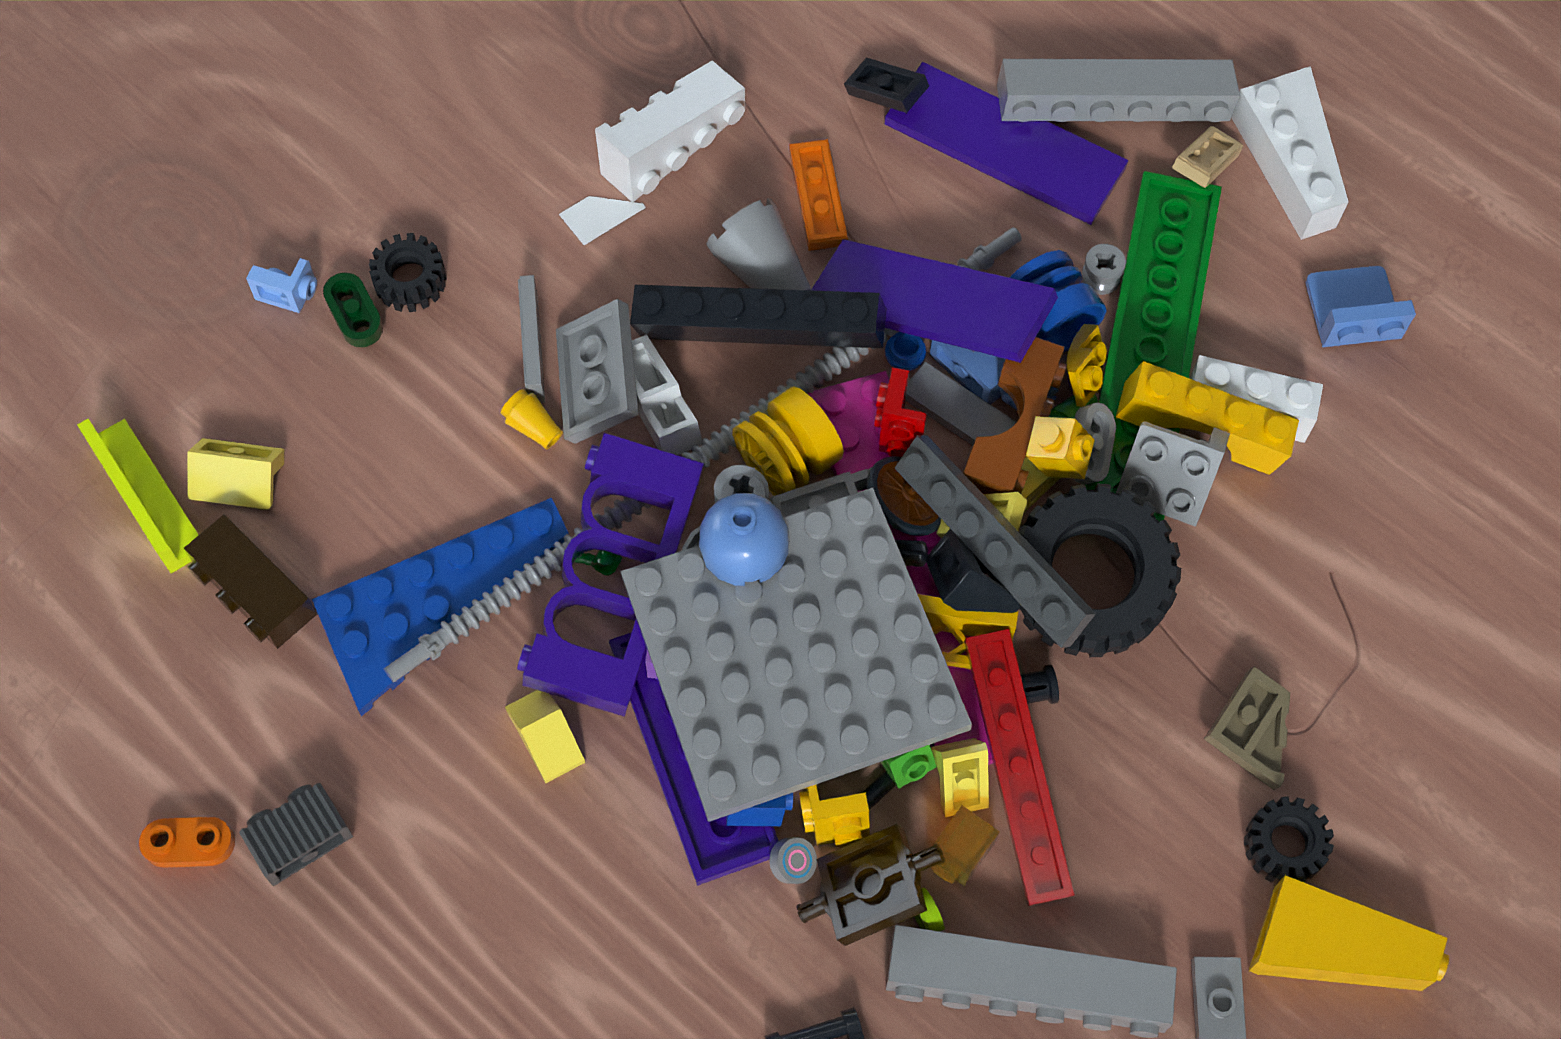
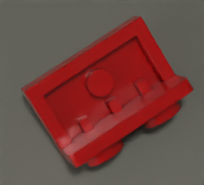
M892 367L889 383H880L874 427L881 428L878 451L887 453L889 456L902 457L916 436L924 435L927 414L905 409L909 370Z

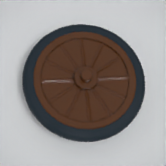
M890 456L877 461L868 474L867 489H874L887 523L903 533L914 536L929 535L938 530L941 518L895 469L902 457Z

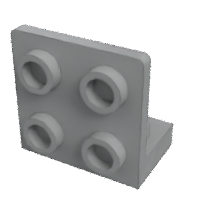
M1142 422L1116 493L1121 494L1123 488L1136 493L1132 500L1143 506L1148 501L1157 509L1156 513L1196 527L1225 453L1230 433L1213 428L1209 441H1205L1202 439L1197 440L1148 422Z

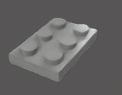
M616 299L556 329L564 439L576 444L637 416L638 404L628 304Z

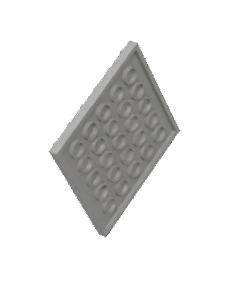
M873 488L783 517L788 527L789 553L782 568L769 580L761 583L759 579L754 582H745V586H735L719 580L706 568L699 545L621 571L622 580L708 822L971 730L972 723Z

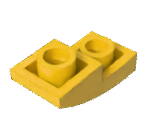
M1083 324L1074 337L1067 355V370L1076 405L1080 407L1085 406L1103 384V373L1100 367L1107 359L1106 345L1102 342L1098 325Z

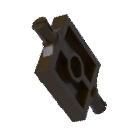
M896 823L816 859L821 875L820 896L798 904L796 906L797 913L803 923H807L827 913L832 919L837 941L847 946L927 911L920 886L921 871L945 862V858L942 856L944 854L937 843L913 854L910 851L905 830Z

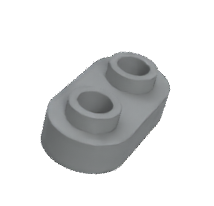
M1093 403L1079 408L1074 418L1095 440L1085 479H1074L1076 482L1085 485L1102 481L1107 476L1116 432L1115 419L1110 409L1102 403Z

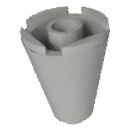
M767 198L766 206L759 200L738 211L722 224L726 231L718 239L713 233L706 243L711 253L750 288L811 290L778 207L771 198Z

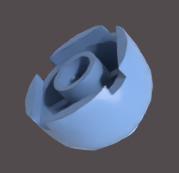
M735 493L724 497L708 509L700 526L699 547L706 568L719 580L735 586H745V582H754L759 579L760 583L769 580L782 568L789 553L788 527L781 511L764 497L753 493Z

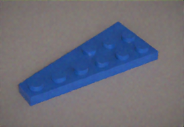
M552 498L312 599L361 717L374 707L372 703L390 688L394 690L405 680L403 676L393 683L384 668L418 645V638L424 634H432L434 631L436 632L441 629L442 621L450 623L452 621V614L460 616L462 614V607L466 606L469 609L473 606L472 600L477 599L481 601L484 592L493 593L494 585L503 586V579L505 577L510 580L513 579V572L515 570L523 572V565L525 563L533 565L535 563V556L542 558L545 556V549L551 551L555 549V542H560L561 544L565 542L564 536L569 535V532Z

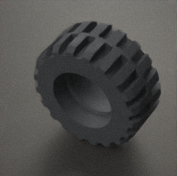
M1097 483L1093 490H1086L1085 484L1071 486L1069 493L1062 494L1058 491L1047 498L1044 505H1037L1025 524L1019 530V533L1051 567L1054 555L1062 543L1070 537L1081 534L1101 535L1114 541L1126 552L1132 563L1134 581L1129 594L1119 604L1111 608L1092 609L1096 615L1071 647H1064V653L1077 656L1079 652L1089 654V658L1103 657L1105 653L1114 652V654H1118L1128 650L1135 643L1139 644L1163 620L1167 611L1174 603L1177 596L1175 592L1176 586L1181 581L1182 568L1177 566L1180 551L1178 543H1171L1169 539L1172 529L1166 519L1159 522L1154 517L1157 509L1148 501L1142 506L1132 500L1136 493L1124 488L1121 494L1110 492L1111 485ZM1021 606L1019 610L1024 615L1023 622L1030 631L1036 629L1043 635L1041 641L1052 647L1054 643L1057 644Z

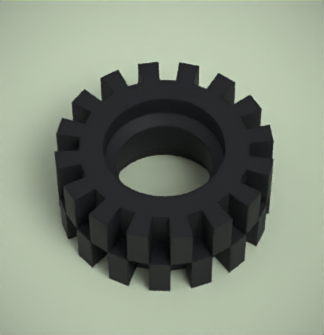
M407 233V240H402L400 234L393 235L395 242L390 244L387 239L382 241L383 251L375 248L372 252L374 259L369 260V273L379 299L382 298L386 306L390 307L393 303L396 311L402 312L403 306L407 305L409 312H416L415 305L419 303L425 309L429 307L427 299L431 298L436 302L440 298L438 290L444 292L446 287L444 280H447L441 253L440 251L438 252L437 246L433 242L429 244L427 237L420 235L418 241H416L414 233ZM405 264H418L423 267V273L412 281L400 282L393 278L394 271Z
M1289 796L1281 797L1276 803L1273 799L1267 802L1263 808H1260L1246 828L1248 833L1244 837V845H1249V849L1245 853L1248 860L1254 858L1256 864L1252 868L1257 873L1263 869L1268 873L1265 879L1273 882L1276 878L1281 880L1285 875L1305 882L1325 866L1329 860L1327 857L1333 852L1334 845L1329 844V841L1334 837L1333 830H1326L1325 828L1329 820L1325 815L1318 818L1315 812L1319 808L1313 803L1309 808L1304 807L1305 799L1297 797L1293 802H1290ZM1282 825L1296 828L1304 838V852L1297 857H1287L1279 853L1272 842L1273 830Z

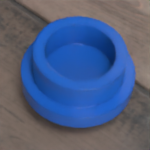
M898 332L886 343L885 357L894 368L914 370L925 360L926 346L918 336Z

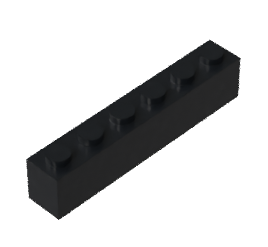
M635 285L630 325L641 337L647 334L649 339L883 348L887 308L880 293Z

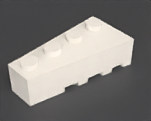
M710 61L676 81L671 93L666 94L659 91L650 96L647 107L637 112L634 108H630L621 113L620 123L613 127H610L607 123L597 127L595 133L601 175L631 202H634L643 194L651 193L662 178L672 170H679L686 163L688 157L700 147L705 148L710 145L715 139L716 134L727 125H733L740 120L745 112V88L714 61Z
M1311 66L1240 89V97L1231 118L1300 239L1302 240L1336 228L1349 201Z

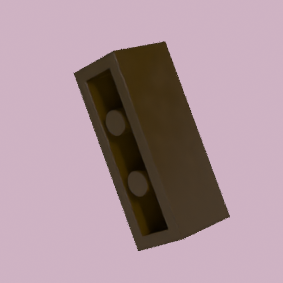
M225 514L184 547L192 561L187 566L190 572L204 586L211 581L220 590L215 594L216 598L231 614L239 610L247 618L243 623L244 626L260 643L267 638L278 649L317 615L310 599Z

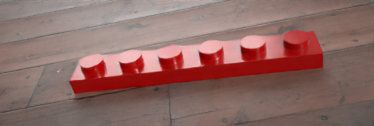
M1005 629L965 638L964 643L1027 906L1075 896L1010 630Z

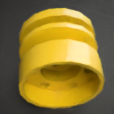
M795 386L788 388L767 404L768 415L757 411L749 416V422L743 421L739 423L732 431L736 447L746 465L755 468L763 474L768 483L769 492L774 496L794 490L796 487L800 488L807 485L809 482L808 471L816 475L822 474L841 460L844 454L841 439L825 412L812 397Z

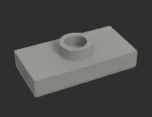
M1194 956L1191 959L1196 1039H1246L1241 958Z

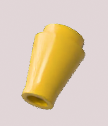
M521 389L512 395L501 409L500 413L506 418L505 424L536 441L546 450L552 447L563 434V431L555 424L534 393L528 394L524 389Z

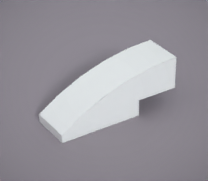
M646 334L632 340L638 413L657 448L668 453L680 455L685 451L691 450L693 445H702L698 421L682 398L677 381Z

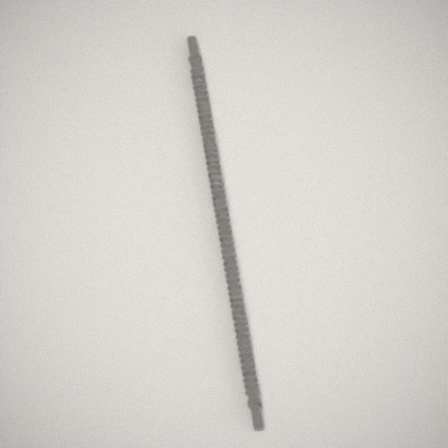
M1012 227L987 246L979 245L976 247L973 254L967 260L960 258L957 264L958 266L978 271L982 269L987 270L993 266L994 259L1022 240L1021 234L1016 228ZM885 328L884 342L887 340V335L893 336L896 334V331ZM833 347V354L826 352L823 355V361L821 359L814 361L815 367L806 366L805 374L802 372L796 373V380L789 378L786 381V387L783 385L777 387L778 393L769 392L768 400L764 398L759 399L758 407L756 405L749 406V413L742 411L739 420L732 418L729 427L722 425L721 433L712 432L711 440L703 438L701 447L693 445L692 453L690 454L685 451L682 453V457L704 463V467H709L710 459L717 461L720 452L724 454L729 452L728 446L736 447L732 436L733 428L743 421L749 422V416L757 411L768 415L767 404L792 386L800 388L806 393H813V386L822 387L823 379L825 381L832 380V373L839 375L841 367L849 368L850 360L854 362L859 361V354L865 356L869 353V349ZM624 497V501L615 500L614 508L611 509L607 506L604 508V515L601 516L597 513L594 515V518L601 526L609 530L613 527L621 529V522L623 520L631 522V515L633 513L641 515V508L643 506L650 508L652 505ZM575 528L574 536L565 535L564 543L555 542V549L552 551L545 549V556L542 558L535 556V563L533 565L525 563L523 565V572L515 570L513 572V579L510 580L505 577L503 579V586L494 585L493 593L484 592L482 594L483 599L481 601L477 599L472 600L473 606L469 609L466 606L462 607V614L460 616L452 614V621L450 623L442 621L441 629L436 632L434 631L432 634H424L418 638V645L384 668L388 677L394 683L428 658L434 661L441 656V651L449 643L458 644V637L460 635L468 637V630L470 628L479 629V622L481 620L489 622V615L491 613L499 615L501 613L500 607L503 605L507 608L510 607V600L513 598L520 600V593L522 591L530 593V586L532 584L540 586L542 584V577L550 579L552 577V570L561 571L566 547L571 539L581 533L583 529Z

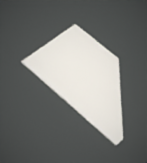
M588 196L559 215L582 244L586 245L646 207L643 203Z

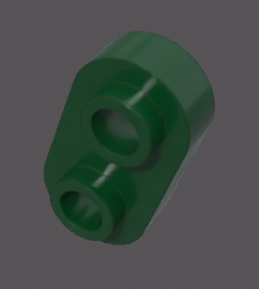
M347 272L338 273L330 277L323 287V295L344 339L355 347L373 345L380 339L383 333V324L363 282L358 276ZM344 296H352L351 299L341 301ZM360 327H369L366 331L356 332Z

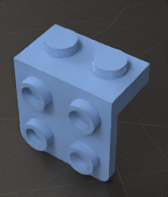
M1381 266L1315 272L1309 274L1305 282L1322 347L1402 339L1416 315L1412 300L1394 302L1386 271Z

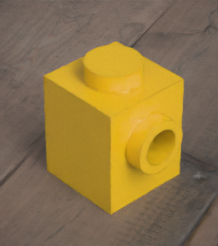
M1036 416L1026 457L1045 476L1085 479L1095 440L1076 419Z

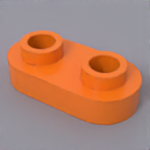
M216 817L157 819L143 829L139 838V848L142 855L151 864L163 868L215 866L227 860L235 847L233 831L223 820ZM215 833V838L211 844L201 845V839L205 834ZM168 834V842L162 847H156V839L160 835Z

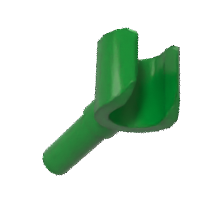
M598 550L596 555L583 553L581 557L576 558L574 563L592 566L599 573L609 576L616 571L622 557L608 551Z

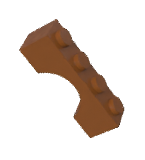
M1035 337L1021 363L1005 359L998 386L1014 401L1019 420L1014 426L1001 434L976 437L963 474L982 494L1019 492L1022 494L1029 472L1021 468L1026 457L1036 416L1049 417L1055 401L1047 398L1050 387L1059 389L1067 367L1066 364L1060 363L1064 346Z

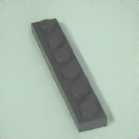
M917 435L895 469L1060 648L1071 647L1096 613L927 435Z

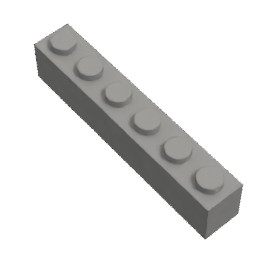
M1003 59L997 82L1002 121H1230L1240 97L1233 60Z
M895 925L886 990L896 992L895 997L904 1001L922 1002L924 996L942 999V1005L955 1009H969L970 1003L989 1006L990 1013L1001 1016H1016L1018 1010L1036 1013V1019L1042 1022L1064 1023V1018L1083 1020V1027L1092 1030L1108 1031L1111 1030V1025L1129 1027L1130 1034L1134 1036L1156 1038L1159 1032L1165 1033L1173 1025L1177 968Z

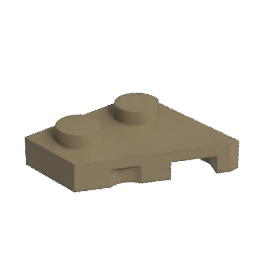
M1255 666L1246 672L1204 737V740L1273 790L1281 787L1284 782V773H1280L1282 749L1287 745L1288 729L1285 725V718L1289 713L1290 692Z

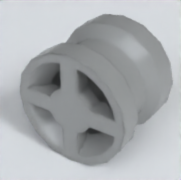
M1099 244L1092 247L1086 255L1085 264L1082 269V283L1090 284L1099 295L1110 294L1115 291L1120 285L1126 264L1125 256L1121 250L1109 244ZM1098 265H1107L1106 268H1104V267H1103V268H1098L1097 266H1098Z

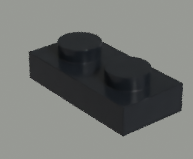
M866 57L846 80L844 86L848 95L907 113L928 89L929 84L924 74Z

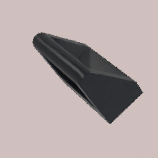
M951 529L948 530L928 554L926 564L943 603L956 611L1015 613L1020 609L1021 604Z

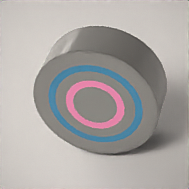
M788 837L781 839L774 845L770 854V868L773 875L779 881L787 884H801L808 881L814 874L817 866L815 849L810 842L803 838Z

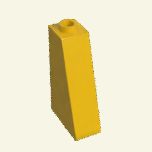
M1285 875L1274 887L1249 972L1257 975L1423 991L1435 983L1436 980L1441 981L1446 973L1449 955L1445 954L1444 950L1448 938Z

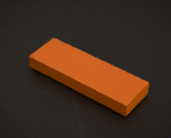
M828 139L789 144V154L808 251L839 247L843 239L848 240Z

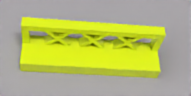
M125 418L100 433L96 431L89 419L77 424L169 572L172 574L192 562L184 547L194 540L198 533Z

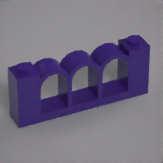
M607 433L603 434L600 446H591L585 464V469L591 471L590 484L582 500L580 522L583 531L571 539L564 551L562 579L565 588H562L553 595L545 608L543 635L537 633L533 646L525 644L521 652L517 670L524 672L523 686L625 717L647 648L630 599L587 585L576 576L572 565L581 554L594 549L608 551L643 563L677 553L704 463ZM619 495L670 510V514L660 545L601 526L593 517L592 507L603 497ZM580 605L633 620L635 624L624 658L620 659L563 640L555 631L553 624L555 618L565 608Z

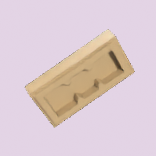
M1210 126L1176 158L1172 168L1203 188H1206L1239 156L1243 145L1217 128Z

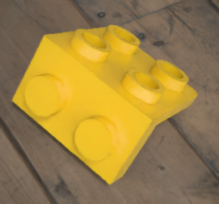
M816 784L804 788L807 789L805 792H799L805 833H815L817 846L835 843L837 847H845L861 840L863 837L870 836L869 808L866 792L819 801Z

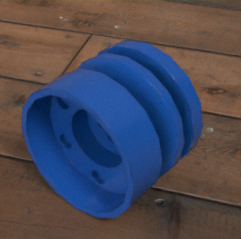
M1056 250L1044 253L1027 262L1009 277L1055 288L1058 299L1036 337L1064 346L1063 353L1069 351L1074 337L1083 324L1099 326L1107 312L1105 304L1091 285L1081 283L1083 280L1082 274L1078 267H1074L1072 259L1067 252Z

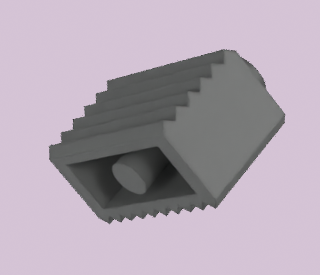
M317 783L313 787L311 785H304L297 788L287 797L288 803H283L281 807L275 808L273 811L266 809L256 813L247 821L248 827L242 828L239 832L265 878L273 887L354 837L321 783Z

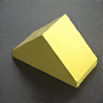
M536 690L505 706L509 717L545 783L585 763V759L560 707L549 693Z

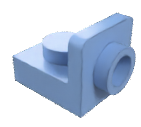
M302 258L299 259L291 276L277 268L264 269L253 265L246 278L255 300L300 313L305 301L313 297L317 286V279L314 277L309 260Z

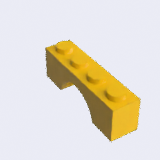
M1144 361L1125 381L1116 418L1140 426L1142 422H1148L1165 429L1186 428L1211 435L1213 428L1229 432L1230 436L1227 447L1231 452V461L1268 475L1291 457L1299 423L1298 419Z

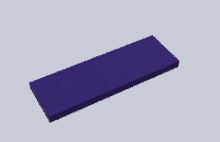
M925 62L920 64L916 72L926 76L929 84L928 89L907 113L890 108L885 116V125L1092 225L1124 173L1129 160L1048 121H1002L998 97Z
M845 239L842 240L811 289L814 291L880 293L887 308L885 328L1020 363L1058 299L1055 288Z
M631 633L609 640L614 657L624 658ZM646 648L630 703L696 885L699 886L770 860L772 848L779 841L773 826H728L726 816L708 822L659 681L656 678H647Z

